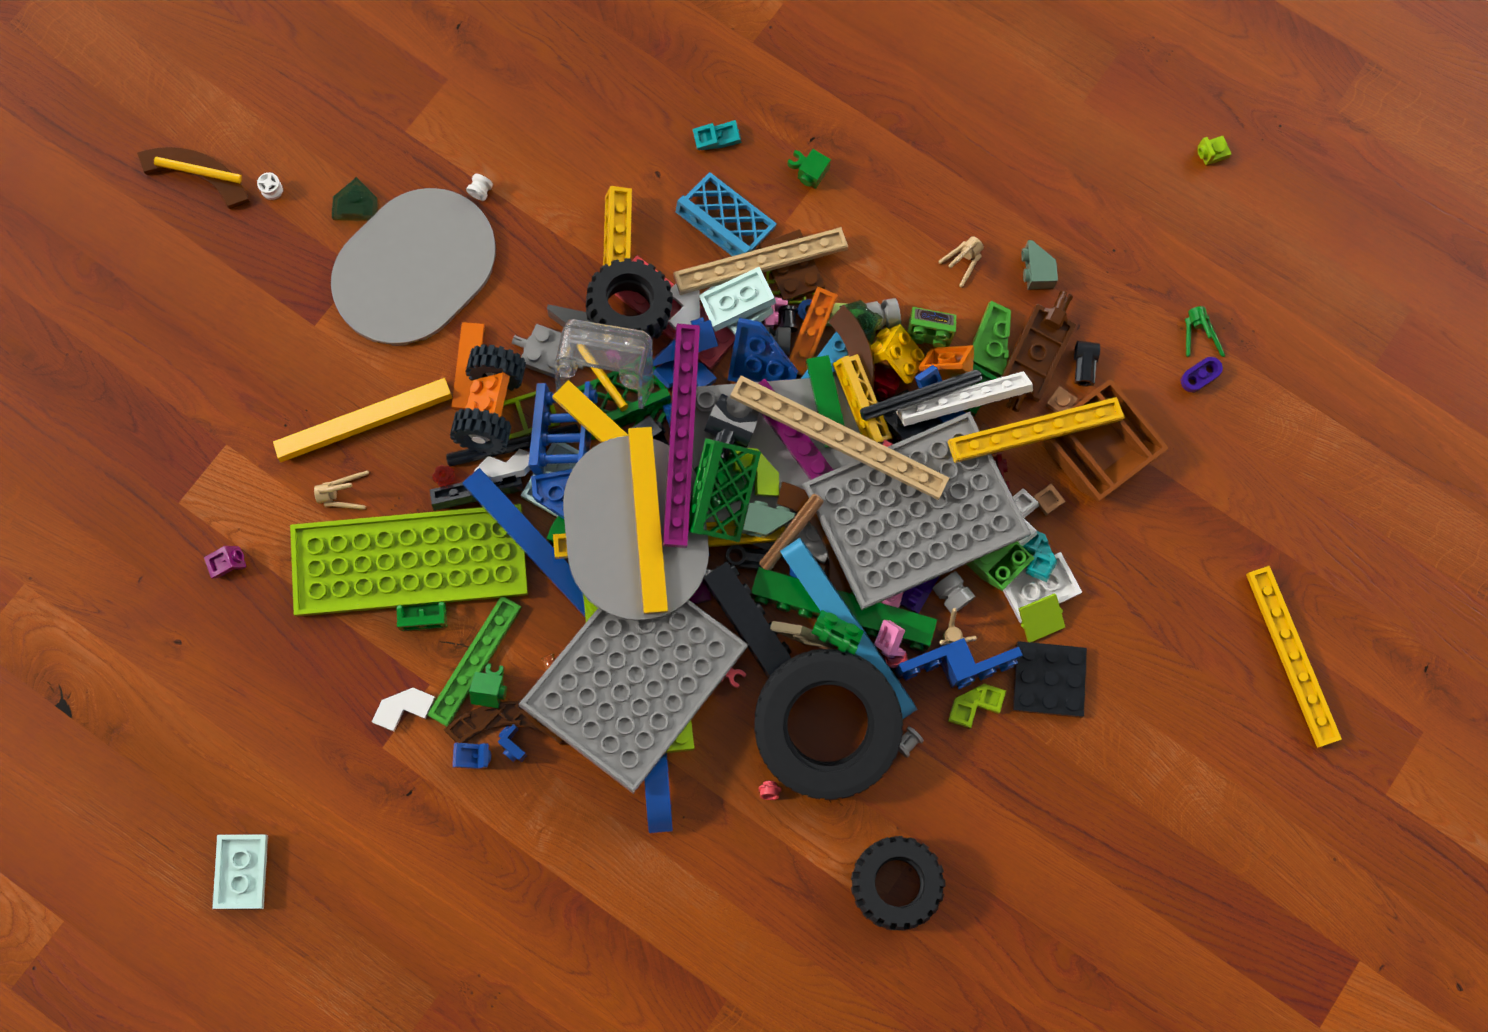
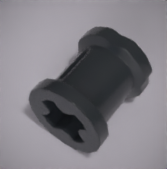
M789 305L780 306L778 309L780 325L778 327H787L791 329V333L796 332L798 326L795 325L798 308Z

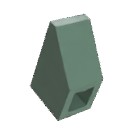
M1028 240L1025 248H1022L1021 251L1022 261H1025L1026 269L1023 271V280L1027 282L1028 290L1054 289L1058 282L1056 259L1033 240Z
M754 501V503H749L742 533L765 538L790 523L795 513L790 512V509L777 506L775 509L767 507L768 504L765 502Z

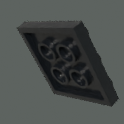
M1017 641L1016 647L1020 648L1022 656L1017 660L1018 664L1015 665L1012 711L1084 717L1087 648Z

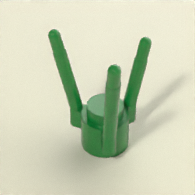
M1198 306L1188 311L1189 317L1185 319L1186 356L1190 357L1191 326H1194L1195 329H1205L1207 337L1213 339L1221 357H1224L1225 353L1212 327L1206 308Z

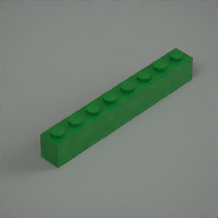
M758 568L752 588L753 595L750 596L754 599L755 603L760 605L770 603L777 605L776 608L784 612L794 610L799 612L798 615L804 618L811 619L812 616L818 618L821 611L798 578ZM837 590L869 637L877 638L883 620H891L905 630L901 640L902 643L909 644L911 649L917 651L928 650L930 647L937 619L883 603H877L861 610L855 595Z

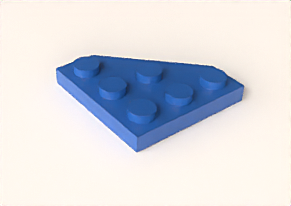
M739 318L728 380L737 382L740 376L753 382H760L763 379H766V381L796 379L798 370L762 322Z
M573 469L531 476L534 500L564 519V491Z

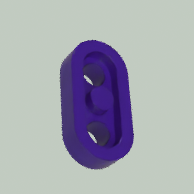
M1215 357L1203 359L1182 375V387L1188 392L1199 391L1218 378L1223 370L1222 363ZM1206 368H1211L1212 373L1207 372ZM1188 379L1194 380L1195 384H1190Z

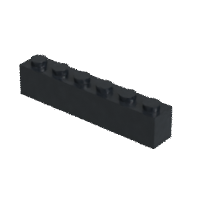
M725 562L704 576L703 582L741 639L748 644L747 648L769 679L776 669L791 658L789 654L792 651L785 641L780 642L776 636L779 633L770 629L772 622L768 623L763 616L766 614L763 607L759 603L755 604L750 597L753 593L746 583L742 585L738 579L740 574L736 567Z

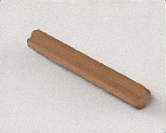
M813 494L762 558L760 561L761 567L765 570L773 568L782 556L780 550L795 540L823 504L824 500L819 495Z

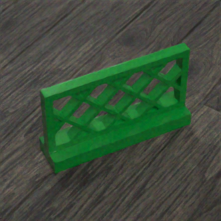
M650 356L606 374L612 380L611 382L615 387L625 390L622 396L624 400L629 391L640 394L638 400L634 402L625 400L628 404L626 410L621 411L619 407L614 411L605 410L608 400L613 402L614 400L608 392L607 394L597 392L598 397L604 399L600 409L620 428L637 421L644 410L647 411L646 416H649L657 404L663 402L660 410H662L664 405L672 403L668 389L653 374L656 368L651 366L650 361L652 360ZM648 364L650 368L648 376L637 374L640 367ZM621 375L630 376L628 384L617 383L618 377ZM598 378L590 381L594 390H597V387L602 384ZM634 378L645 381L642 390L631 387ZM649 382L657 384L660 388L655 393L646 391ZM585 384L577 387L582 393H584ZM591 434V441H592V440H594V439H596V438Z
M705 438L690 501L689 532L740 542L761 451ZM723 447L728 448L733 455V458L726 463L721 458ZM747 453L753 454L751 464L745 468L740 458ZM736 461L741 471L731 477L726 467ZM723 470L728 480L718 486L715 480L716 475ZM744 475L747 481L746 486L739 491L734 481ZM731 484L736 494L726 500L721 490ZM718 493L723 503L713 509L710 500L712 496ZM738 498L741 502L740 510L733 513L729 503ZM725 507L730 517L720 522L716 513ZM712 516L717 526L710 531L704 530L706 519ZM732 520L736 526L734 536L727 535L724 526Z

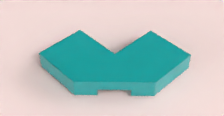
M1037 531V535L1022 546L1034 557V560L1026 568V574L1047 582L1057 565V560L1048 544L1046 535Z

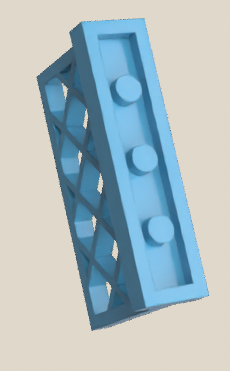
M710 172L686 196L683 195L677 201L675 211L731 256L753 251L777 225L776 222ZM711 181L717 186V191H705V185ZM703 196V204L695 205L690 201L693 197ZM706 196H718L719 204H707ZM721 196H730L733 198L734 204H722ZM723 209H735L736 217H724ZM738 209H747L750 211L751 217H739ZM708 210H720V217L712 218L708 215ZM736 222L737 230L729 231L725 228V223ZM740 222H752V230H741ZM755 222H764L768 227L765 230H756ZM753 235L754 242L749 246L742 241V236Z

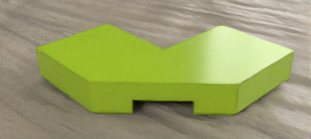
M747 453L740 458L745 468L751 464L753 454ZM761 453L755 476V496L777 497L779 496V472ZM735 461L733 463V471L740 472L741 470Z
M982 684L955 698L948 722L970 729L977 707L999 714L1006 690Z

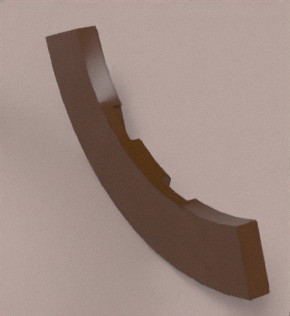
M165 147L137 153L146 175L160 171H174V169L154 165L155 157L232 173L214 158L194 150ZM193 174L210 182L222 195L229 209L250 202L244 188L239 183Z
M842 305L829 323L843 340L849 357L856 354L859 355L872 390H874L875 365L870 342L854 314L845 305ZM852 361L853 367L855 371H857L854 362Z
M782 481L776 504L798 513L809 497L804 489ZM815 513L809 523L813 526L825 546L828 556L829 580L836 590L851 593V586Z
M521 701L500 702L499 708L483 706L463 714L444 729L456 743H466L474 736L486 730L501 726H512L513 724L543 732L560 745L564 742L559 736L519 707Z

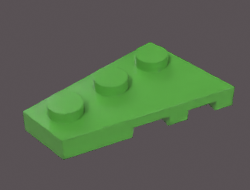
M990 301L972 342L974 346L973 363L985 371L1001 377L1009 356V350L1007 349L1008 337L1010 336L1011 310Z

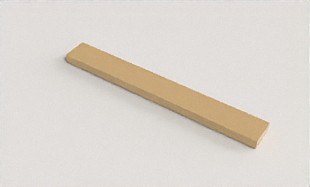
M840 227L673 272L679 294L682 295L726 283L758 267L764 273L848 250V244Z

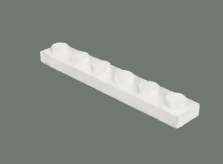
M1023 371L968 386L897 410L896 413L903 425L907 426L1032 392L1033 384Z

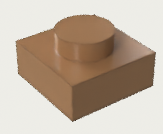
M1059 386L1045 406L1056 413L1071 409L1078 398Z
M1052 483L1033 496L1038 501L1039 508L1045 516L1065 502Z

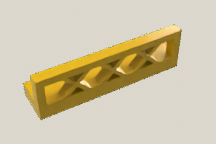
M610 186L605 196L603 265L607 264L610 266L611 261L618 259L619 262H623L624 258H630L632 188Z
M856 354L850 357L848 355L834 362L833 367L861 435L878 443L891 439V434L883 416L868 421L861 418L860 410L878 402L859 355ZM852 361L854 362L857 371H855Z

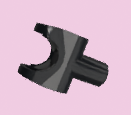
M721 394L712 409L704 431L715 435V441L732 445L737 444L747 448L756 427L759 412L752 409V412L750 411L745 417H734L727 410L726 400L728 396ZM723 447L721 458L726 463L731 451Z

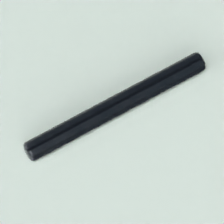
M973 370L864 407L860 410L861 418L868 421L982 381V374L978 370Z
M577 424L548 430L549 434L580 433ZM531 434L509 439L505 451L498 454L494 452L492 454H487L486 452L478 453L477 450L470 451L468 449L447 453V463L449 466H455L485 459L488 456L494 457L515 452L519 449H528L531 444Z

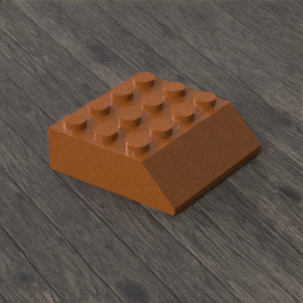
M1112 379L1105 382L1072 408L1117 397L1125 417L1122 421L1040 441L1076 487L1098 502L1169 449Z

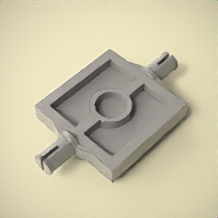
M536 324L531 336L527 340L516 335L512 340V344L524 348L521 357L525 359L526 368L562 380L565 371L570 365L582 370L585 367V360L574 357L578 339Z

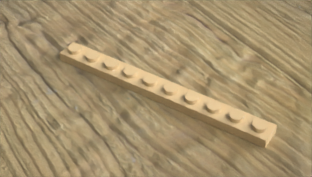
M740 376L730 395V398L939 500L949 480V477L743 376Z

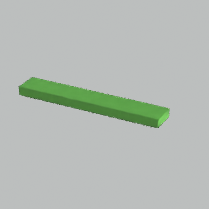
M500 597L427 715L446 727L453 721L469 695L474 673H482L520 613L522 609L520 605L506 597Z

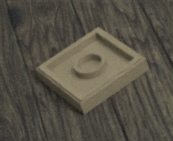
M772 621L770 627L772 631L802 644L830 649L835 646L828 641L824 643L818 640L819 637L812 634V630L807 627Z

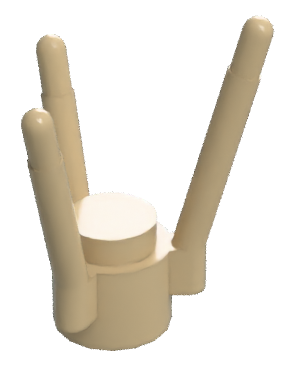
M970 237L967 242L963 241L956 249L940 259L939 264L944 263L960 251L961 253L948 265L949 268H952L963 257L968 260L973 259L959 285L962 288L977 261L982 257L980 252L984 249V246L978 238Z
M369 471L356 473L332 482H325L322 485H315L314 495L316 502L324 503L325 507L334 506L365 510V505L335 502L333 499L337 498V490L352 487L351 483H342L369 474Z
M956 608L952 609L948 629L943 634V640L939 642L941 646L965 638L966 642L977 640L976 636L963 637L961 630L954 626Z

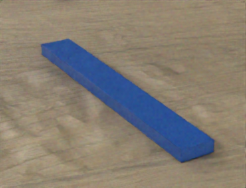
M480 468L462 482V485L585 617L583 593L573 579L569 564L564 559H555L554 548L490 478Z

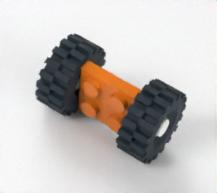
M483 344L481 347L477 345L471 349L465 372L466 376H469L473 383L470 387V395L465 410L460 409L459 412L456 411L450 432V438L454 440V443L460 444L463 448L467 447L470 451L477 450L478 453L486 452L487 454H492L494 452L498 454L505 451L511 425L509 421H505L506 418L501 417L507 389L513 391L514 388L518 389L522 384L526 362L523 357H520V354H514L511 349L505 350L504 347L499 346L498 348L495 345L487 347Z

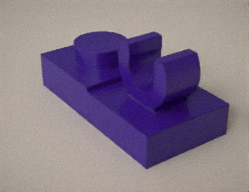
M939 576L906 590L902 595L900 605L911 612L919 614Z

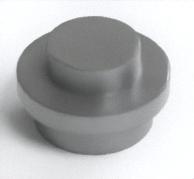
M708 389L698 391L696 394V408L701 412L712 411L717 402L715 393Z

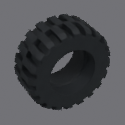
M624 258L623 262H619L617 259L611 261L610 266L605 264L600 267V273L595 272L592 276V281L589 282L587 288L586 317L590 321L592 330H598L597 336L602 340L607 338L608 344L615 346V343L621 344V348H627L628 345H633V348H639L641 343H645V345L652 343L653 337L658 339L662 335L663 330L667 328L672 310L673 293L670 292L671 286L669 281H664L665 275L661 271L656 272L654 265L649 263L647 266L643 260L637 259V262L631 261V258ZM621 291H633L645 297L650 304V308L638 316H624L611 308L608 299Z
M894 836L881 839L864 850L854 865L855 868L851 876V891L857 908H860L862 915L866 919L871 920L878 927L888 930H907L927 922L937 912L938 906L944 898L943 888L946 887L945 879H943L942 875L944 870L937 861L938 857L935 853H931L928 850V846L910 837ZM894 860L907 862L914 867L919 875V893L906 906L896 907L889 905L877 893L875 886L876 875L879 869L887 862Z

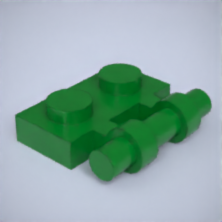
M821 610L811 633L818 636V640L824 643L828 641L837 646L838 650L842 652L847 651L854 655L864 631L855 624L839 619L833 613Z

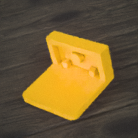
M901 324L889 329H882L877 334L878 338L875 343L871 345L874 364L887 360L906 384L911 383L919 370L921 362L925 358L923 351Z

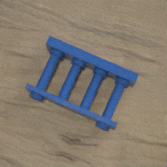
M590 381L585 382L583 394L596 404L598 400L597 391L593 389ZM537 383L528 463L534 475L543 474L544 466H547V464L577 463L590 450L591 433L582 425L581 433H548V425H551V423L578 421L569 413L551 414L550 405L557 402L552 398L554 394L550 392L546 383ZM580 442L579 454L547 455L546 446H549V443Z

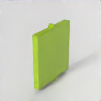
M1055 593L1018 608L1022 620L1021 627L1024 628L1028 642H1033L1065 628L1062 617L1063 609L1060 608Z

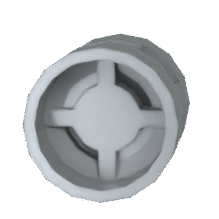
M896 298L883 300L882 304H879L878 301L864 304L865 320L869 332L882 330L883 326L892 328L901 324L900 308Z
M957 571L949 574L932 588L939 599H945L944 605L950 613L953 608L959 611L976 597L969 587L963 586L964 580Z

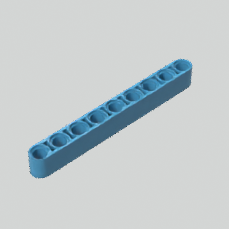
M801 538L780 550L784 559L820 611L824 610L833 613L839 619L855 624L864 631ZM864 631L855 654L869 661L887 678L896 693L901 707L902 718L904 719L918 709Z

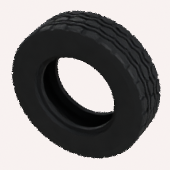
M822 648L803 652L790 658L772 673L758 697L755 709L754 731L757 747L764 763L774 777L778 778L787 788L789 787L792 791L801 795H808L810 798L837 800V798L851 797L856 793L859 794L867 790L869 786L878 782L884 773H887L893 764V760L896 759L900 749L899 745L902 741L903 718L898 698L892 686L873 664L861 656L853 655L847 651L842 652L838 649ZM820 685H837L852 691L863 702L867 712V731L862 743L853 753L836 761H818L806 756L794 745L788 732V717L796 700L809 689Z

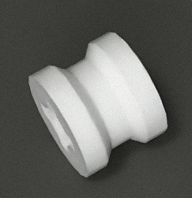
M264 173L258 178L257 186L266 199L275 200L282 195L283 186L275 174Z
M474 174L472 177L473 182L468 185L466 191L472 197L485 201L488 196L487 192L492 189L493 183L483 175Z

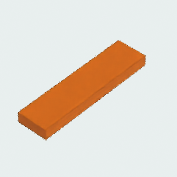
M820 287L816 288L789 356L790 361L798 370L797 375L801 377L808 370L806 359L814 357L838 297L837 294Z
M462 322L452 399V409L465 410L468 403L470 387L473 381L469 379V376H466L465 371L471 349L477 345L479 347L483 345L484 324Z

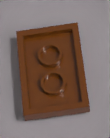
M799 229L760 243L759 248L762 249L803 238V235ZM813 259L770 271L781 298L788 302L814 293L817 287L825 289V284Z

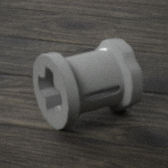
M910 726L906 728L907 732L902 736V741L899 745V752L906 758L910 756L909 752L918 743L921 744L924 741Z

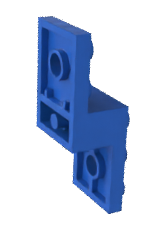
M962 638L902 662L894 672L897 679L904 677L906 681L918 676V673L923 669L929 672L938 668L941 664L950 687L958 686V689H962L971 685L978 677L982 681L993 676L998 669L1004 672L1013 668L1014 665L1018 664L1017 660L1022 656L1020 648L1016 647L975 664L965 638Z

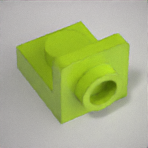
M1224 136L1211 140L1205 137L1198 145V155L1204 160L1205 165L1230 158L1232 154Z

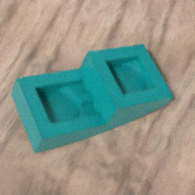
M736 120L717 126L710 123L693 129L698 150L716 149L742 143Z

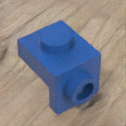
M514 724L511 727L506 726L498 736L500 738L498 743L506 749L503 754L514 762L517 759L522 763L528 755L511 741L519 729Z
M454 743L453 768L483 769L488 767L491 760L489 744Z

